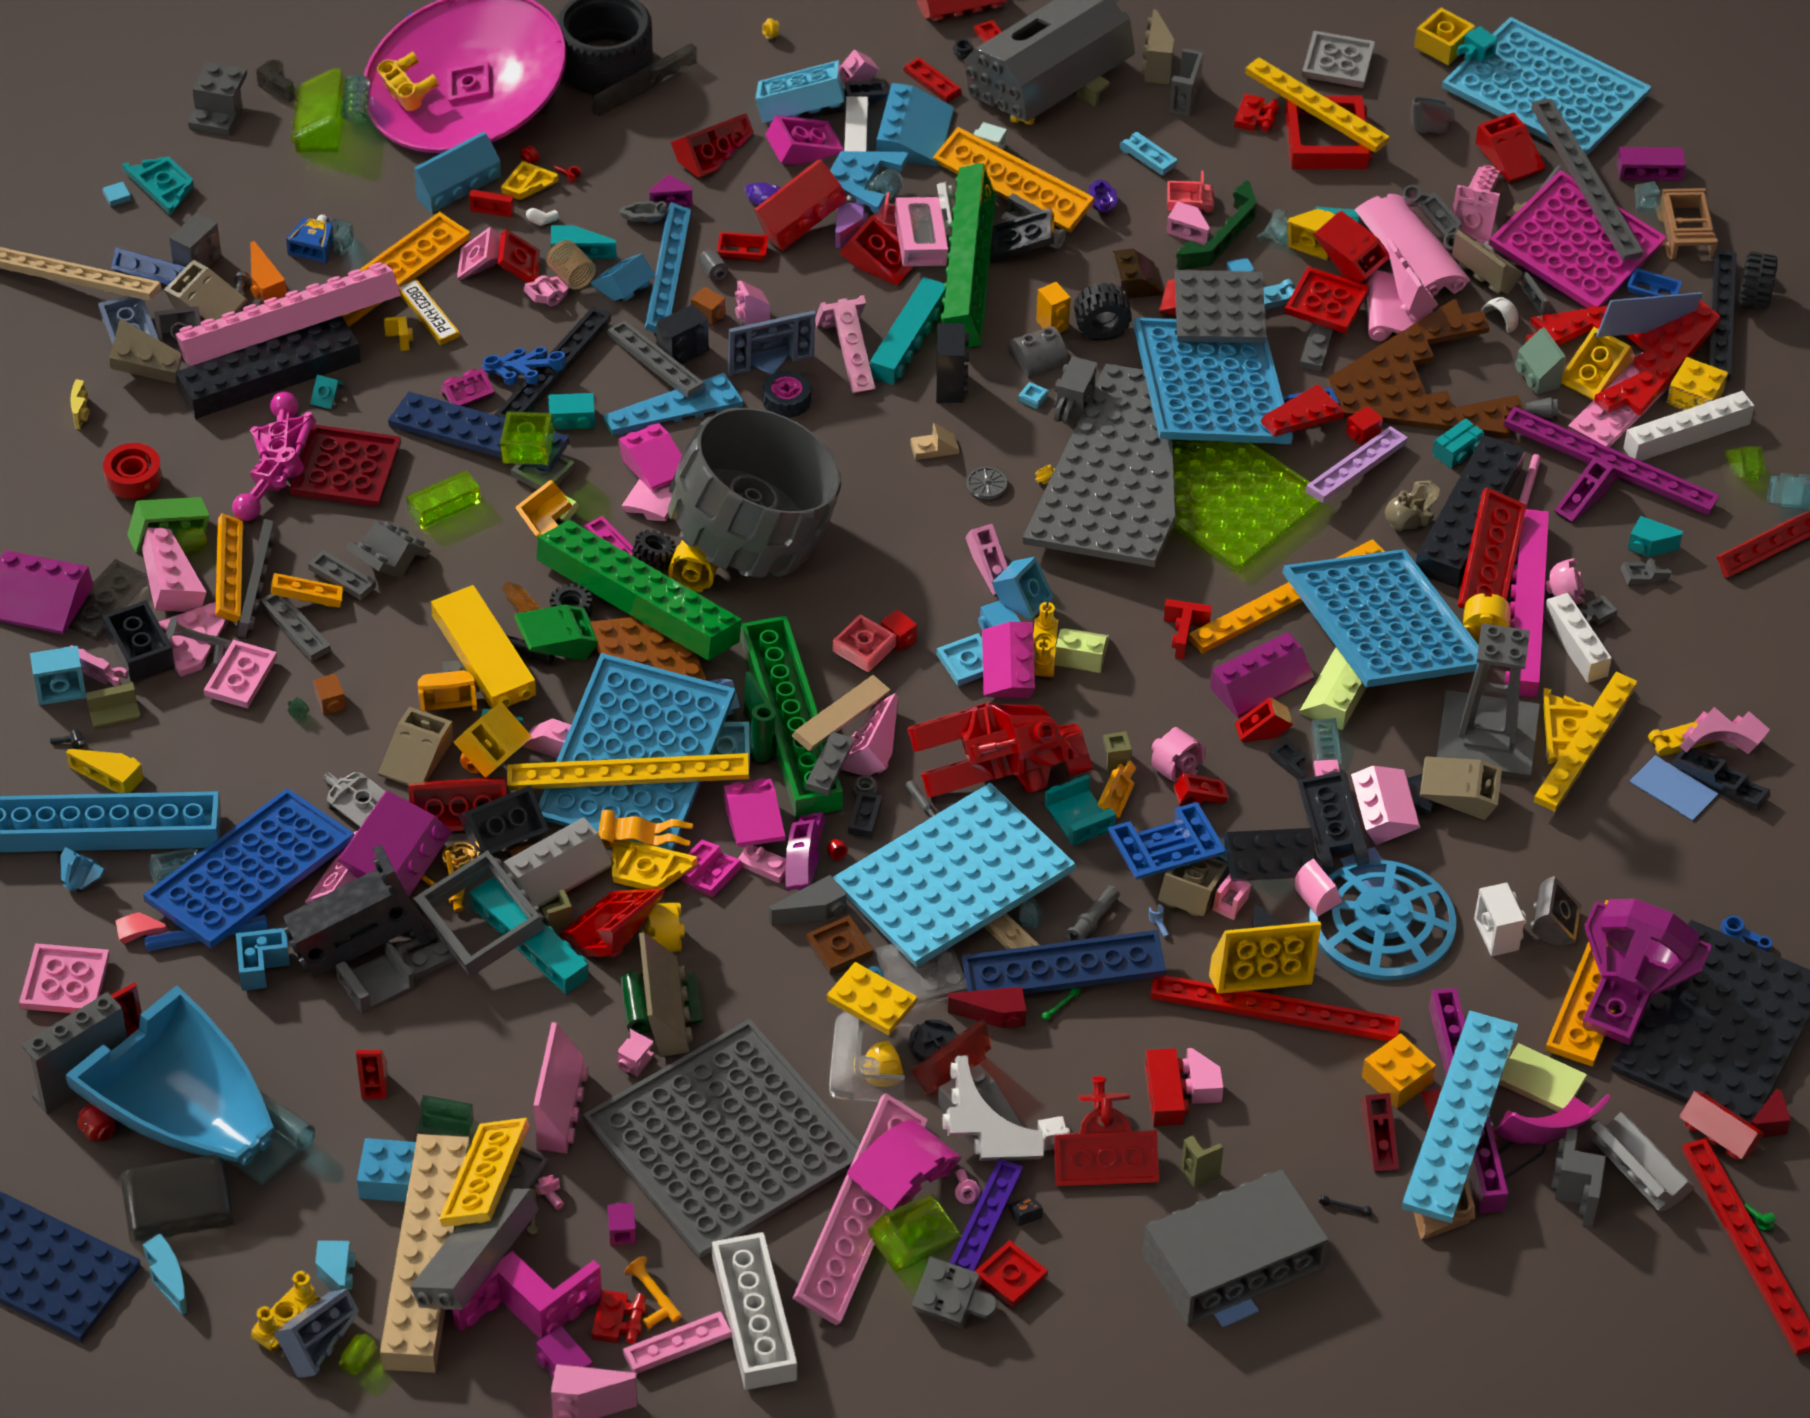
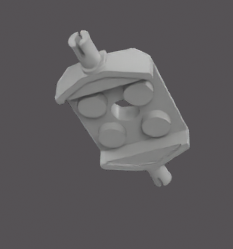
M330 772L323 777V780L332 786L326 800L327 808H336L359 827H361L385 792L380 786L359 772H353L340 779H337ZM359 798H369L366 802L357 801Z

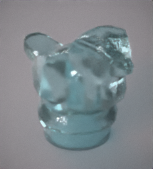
M1276 209L1273 212L1272 219L1265 231L1257 235L1259 241L1273 238L1280 245L1287 243L1288 220L1285 217L1286 210Z

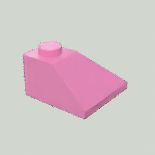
M489 227L461 248L457 279L461 281L498 263L500 233Z

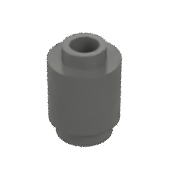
M708 249L699 256L700 266L711 280L717 281L726 276L728 266L716 251Z

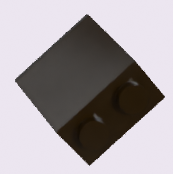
M1134 248L1112 252L1111 271L1116 287H1122L1128 299L1163 295L1156 267L1152 260Z

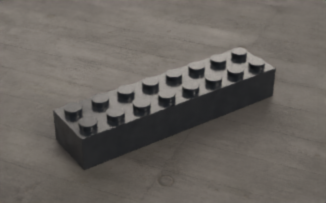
M341 315L176 371L178 391L193 417L197 419L316 378L317 375L322 376L360 363L359 343Z
M1483 435L1417 554L1416 564L1426 577L1458 588L1465 573L1482 491L1488 487L1508 496L1523 468L1525 449Z

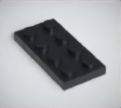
M1312 828L1237 831L1223 834L1231 882L1295 878L1298 871L1310 860L1314 859L1318 863Z

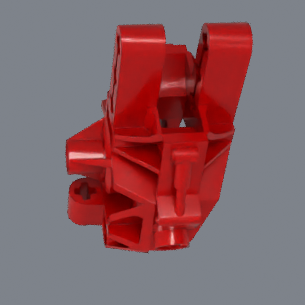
M986 702L907 728L914 752L961 739L967 758L921 773L927 797L939 796L1009 775L1017 776L1024 785L1026 793L1035 792L1047 786L1051 766L1063 761L1066 763L1070 777L1093 770L1082 729L1077 724L1058 726L1056 721L1050 718L1046 709L1038 705H1001L994 702Z

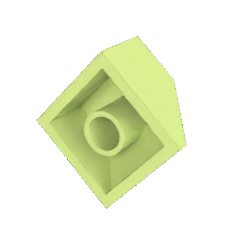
M1067 628L1060 629L1056 644L1055 665L1101 673L1109 636Z

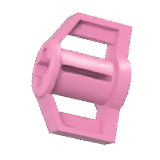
M542 275L534 282L526 283L524 287V292L534 302L546 303L550 307L559 304L568 291V286L558 276L549 278L546 275Z

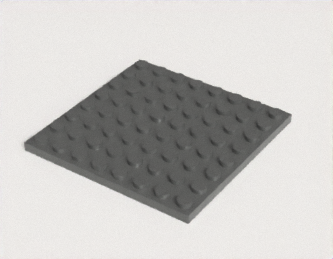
M751 1019L746 1020L583 1114V1121L699 1259L712 1252V1242L735 1238L848 1171L860 1146L858 1140Z

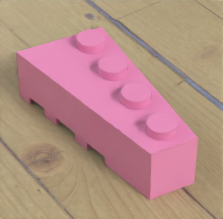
M147 527L142 551L155 610L188 612L202 607L206 590L172 531L165 528Z

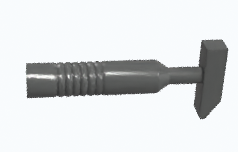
M913 780L908 781L906 788L921 808L930 814V818L935 816V813L932 811V805Z

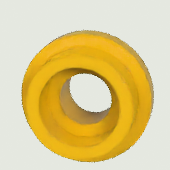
M768 18L762 27L763 34L766 35L767 39H773V37H777L779 34L778 21H774L772 18Z
M1047 465L1036 471L1037 483H1049L1055 469L1051 465Z

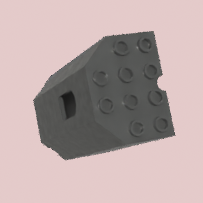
M1054 0L978 46L964 59L969 95L993 107L997 105L1000 110L1028 122L1135 55L1131 19L1126 11L1122 13L1116 5L1118 0Z

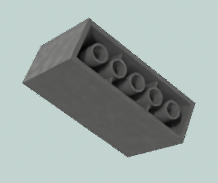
M1281 1169L1276 1172H1268L1252 1182H1244L1239 1187L1230 1191H1222L1217 1196L1206 1201H1198L1194 1206L1184 1210H1177L1170 1216L1151 1221L1148 1225H1145L1142 1255L1184 1322L1189 1326L1248 1299H1253L1324 1269L1329 1239Z

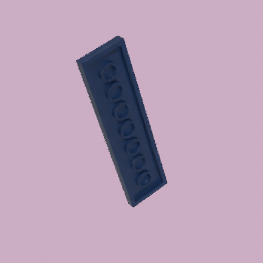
M410 391L388 419L389 427L512 462H521L523 465L536 467L548 472L551 471L570 443L569 436Z
M1158 930L962 955L967 992L1022 987L1024 995L1166 976Z

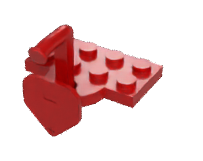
M1095 1076L1091 1079L1094 1094L1078 1095L1079 1101L1094 1102V1109L1086 1114L1081 1122L1080 1133L1054 1134L1056 1186L1159 1182L1157 1130L1131 1131L1130 1122L1126 1116L1113 1108V1101L1130 1099V1094H1105V1082L1107 1079L1103 1076Z

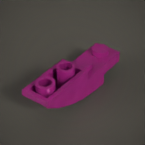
M823 812L801 815L799 822L792 823L786 854L787 891L802 890L812 883L820 858L817 846L826 821Z

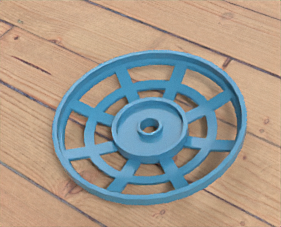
M1370 860V864L1361 866L1352 863L1328 875L1331 881L1339 876L1348 881L1338 890L1341 899L1352 886L1362 893L1356 901L1342 900V903L1332 908L1333 921L1339 931L1337 934L1327 940L1322 930H1320L1318 947L1333 963L1358 976L1376 980H1401L1430 970L1446 956L1452 946L1456 932V915L1449 896L1433 878L1409 865L1386 860ZM1362 867H1386V872H1372L1357 877L1349 872L1350 870ZM1396 870L1407 872L1429 885L1420 887L1412 880L1397 875L1395 872ZM1384 878L1383 887L1369 888L1363 881ZM1394 880L1402 882L1414 890L1403 894L1393 889ZM1438 892L1448 908L1449 922L1435 917L1434 905L1428 895ZM1422 898L1428 915L1413 911L1411 901ZM1310 908L1309 923L1318 922V917ZM1340 909L1354 910L1355 921L1345 926L1340 915ZM1379 910H1386V911H1388L1390 914H1389V915L1379 914L1378 911H1379ZM1412 920L1426 924L1423 931L1416 938L1408 931ZM1433 926L1447 931L1441 946L1427 957L1420 945L1429 937ZM1361 929L1364 933L1374 937L1373 944L1367 943L1353 934ZM1399 936L1405 942L1397 946H1383L1384 939H1392ZM1346 939L1357 948L1371 952L1370 966L1349 959L1337 951L1335 947ZM1411 950L1418 960L1417 963L1404 967L1380 968L1382 954H1400Z

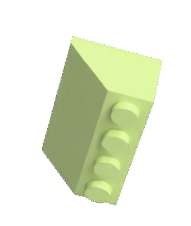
M1337 647L1334 649L1301 707L1299 714L1343 730L1367 687H1365Z

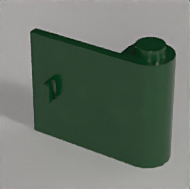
M749 671L746 672L743 714L751 725L750 757L757 762H766L773 757L776 711Z
M636 970L628 971L621 977L627 1030L630 1032L631 1029L639 1034L652 1032L647 1014L644 975ZM696 972L686 974V980L682 981V984L687 987L689 1001H684L685 1007L689 1006L691 1021H688L687 1025L703 1023Z

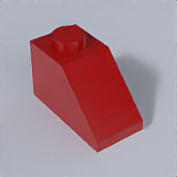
M1269 697L1236 721L1235 725L1240 741L1249 742L1276 738L1293 726L1288 707Z

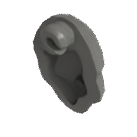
M635 202L622 207L619 211L625 219L652 224L666 217L668 206L665 202Z

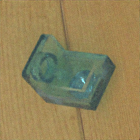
M333 218L331 224L333 225L335 253L344 255L346 250L353 244V225L351 222Z

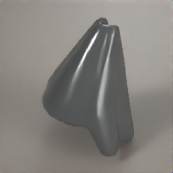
M1415 97L1411 106L1412 127L1418 133L1426 134L1431 132L1444 135L1448 132L1449 123L1454 119V110L1451 106L1445 105L1446 102L1444 100Z

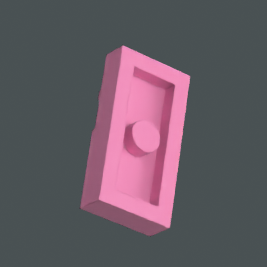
M745 846L738 858L742 862V868L779 884L786 875V858L768 852L763 847Z

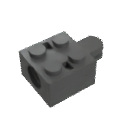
M1072 356L1069 363L1064 365L1062 378L1057 379L1054 389L1057 392L1054 400V408H1056L1054 414L1055 422H1060L1063 419V424L1068 425L1069 421L1078 423L1093 389L1096 387V362Z
M933 1257L929 1258L912 1303L915 1312L965 1329L970 1314L982 1319H990L997 1312L998 1306L992 1294L979 1290L983 1281L979 1273Z

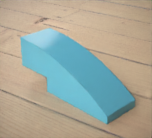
M158 1234L143 1244L145 1259L151 1265L149 1267L153 1284L183 1316L187 1313L181 1270L169 1244L161 1234Z

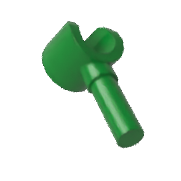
M1748 1203L1744 1204L1746 1211L1757 1220L1760 1230L1765 1231L1775 1227L1772 1223L1776 1221L1773 1213L1770 1212L1762 1215Z

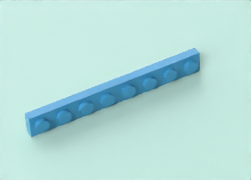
M670 203L668 207L655 272L656 276L654 277L645 329L657 333L656 322L672 313L691 212L690 209L674 203Z

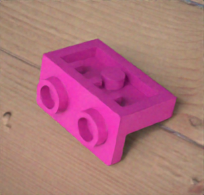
M483 368L477 371L476 369H471L460 378L451 377L445 380L440 390L442 395H446L449 403L460 406L469 405L489 397L495 392Z

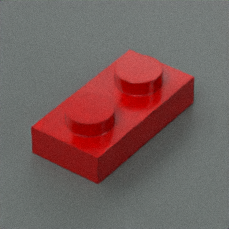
M471 190L469 195L470 211L513 217V196Z

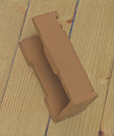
M1705 188L1662 190L1660 205L1656 206L1658 221L1664 223L1668 242L1664 244L1667 259L1674 260L1676 258L1678 246L1707 245L1710 258H1714L1718 241L1715 237ZM1699 207L1701 218L1675 219L1672 208ZM1702 222L1703 228H1677L1676 223Z

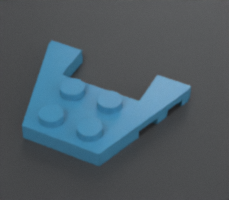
M841 151L830 171L842 185L846 197L850 195L856 199L858 204L862 206L866 204L871 207V211L878 213L885 202V194L867 189L880 167L902 171L908 161V153Z

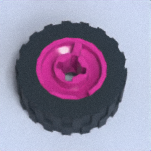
M786 370L771 374L762 385L763 406L766 407V410L784 417L792 418L793 416H799L810 407V381L803 374H799L796 371Z

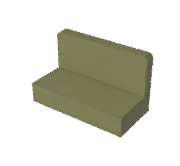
M133 683L86 693L88 709L94 729L140 719Z
M1194 1136L1184 1139L1181 1170L1194 1188L1220 1176L1224 1150L1221 1143L1203 1151Z

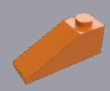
M250 242L253 285L251 286V292L256 299L258 298L262 304H265L264 301L270 298L277 297V299L285 297L287 293L285 279L256 242Z

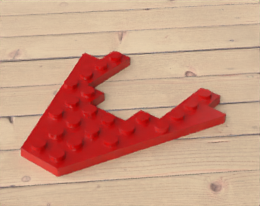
M1700 300L1697 309L1689 314L1646 333L1626 335L1645 351L1633 359V365L1642 372L1595 394L1594 402L1607 413L1627 405L1637 415H1642L1677 374L1686 357L1690 358L1720 323V315ZM1590 306L1588 309L1531 317V325L1538 331L1545 327L1559 346L1591 331L1594 327L1599 329L1608 306ZM1533 333V334H1531V335H1529V336H1526V342H1527L1535 333Z

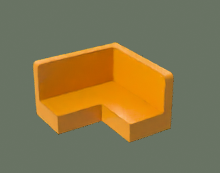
M549 480L515 508L538 538L540 535L559 526L555 520L573 506L552 480Z

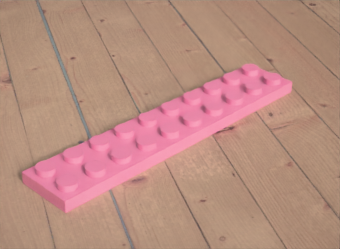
M885 1093L879 1100L851 1166L874 1141L894 1126L905 1121L915 1120L925 1127L928 1119ZM848 1175L843 1182L793 1296L795 1301L836 1326L842 1321L889 1211L885 1205Z

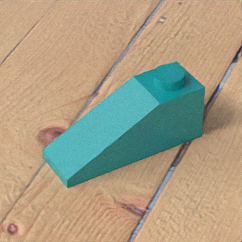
M551 225V249L561 241L570 240L589 259H617L616 240L574 225Z

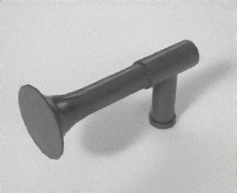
M176 616L171 618L166 631L168 640L172 636H184L214 646L212 667L217 668L221 662L223 650L227 651L232 643L230 640L188 629L177 622Z

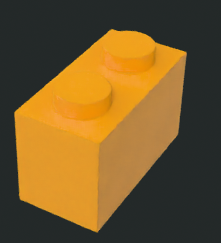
M1057 282L1038 289L1036 321L1043 329L1052 326L1059 333H1062L1069 329L1071 297Z

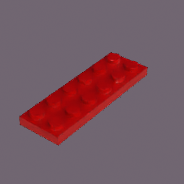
M1488 487L1482 491L1457 607L1464 609L1467 600L1477 594H1484V597H1492V594L1503 597L1505 600L1507 599L1526 504Z

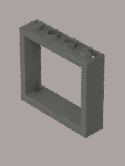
M488 850L413 898L419 913L469 977H472L545 929L541 920L544 916L538 906L533 907L529 903L531 899L526 891L517 888L518 883L511 873L506 874L501 860L498 858L494 859ZM490 872L528 920L471 956L434 908Z

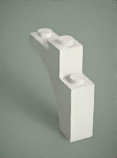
M957 1056L955 1063H951V1078L956 1079V1088H952V1103L957 1104V1107H949L947 1114H943V1129L948 1130V1136L978 1135V1139L974 1140L975 1154H979V1161L1041 1159L1044 1156L1042 1130H1032L1015 1125L993 1111L981 1097L973 1082L968 1064V1056Z

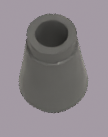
M1550 397L1526 403V412L1540 418L1553 419V417H1558V399Z

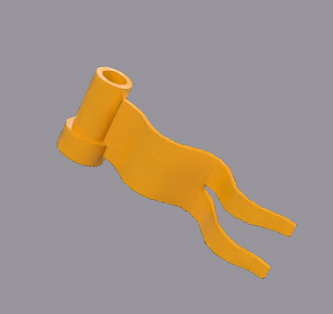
M603 810L601 812L599 831L597 832L605 848L613 847L614 840L621 841L626 839L639 840L651 846H659L666 842L690 846L691 841L677 835L664 834L657 836L655 834H659L672 827L692 829L693 823L676 819L667 820L663 823H652L636 816L615 818L616 813L611 810Z

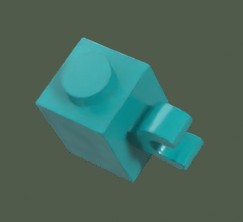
M1479 26L1466 34L1464 38L1465 43L1460 45L1457 50L1458 56L1466 53V61L1471 60L1473 57L1480 63H1483L1496 54L1498 38Z

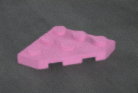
M216 602L176 615L177 622L180 625L219 637L222 629H225L229 623L227 619L215 615ZM172 617L159 621L165 635ZM172 636L168 640L173 650L174 667L180 677L202 670L209 652H212L214 646L184 636Z

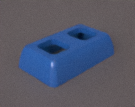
M1636 268L1628 283V291L1630 294L1640 297L1665 296L1659 294V290L1670 292L1671 295H1677L1682 282ZM1638 284H1644L1649 286L1650 289L1646 290L1637 286Z

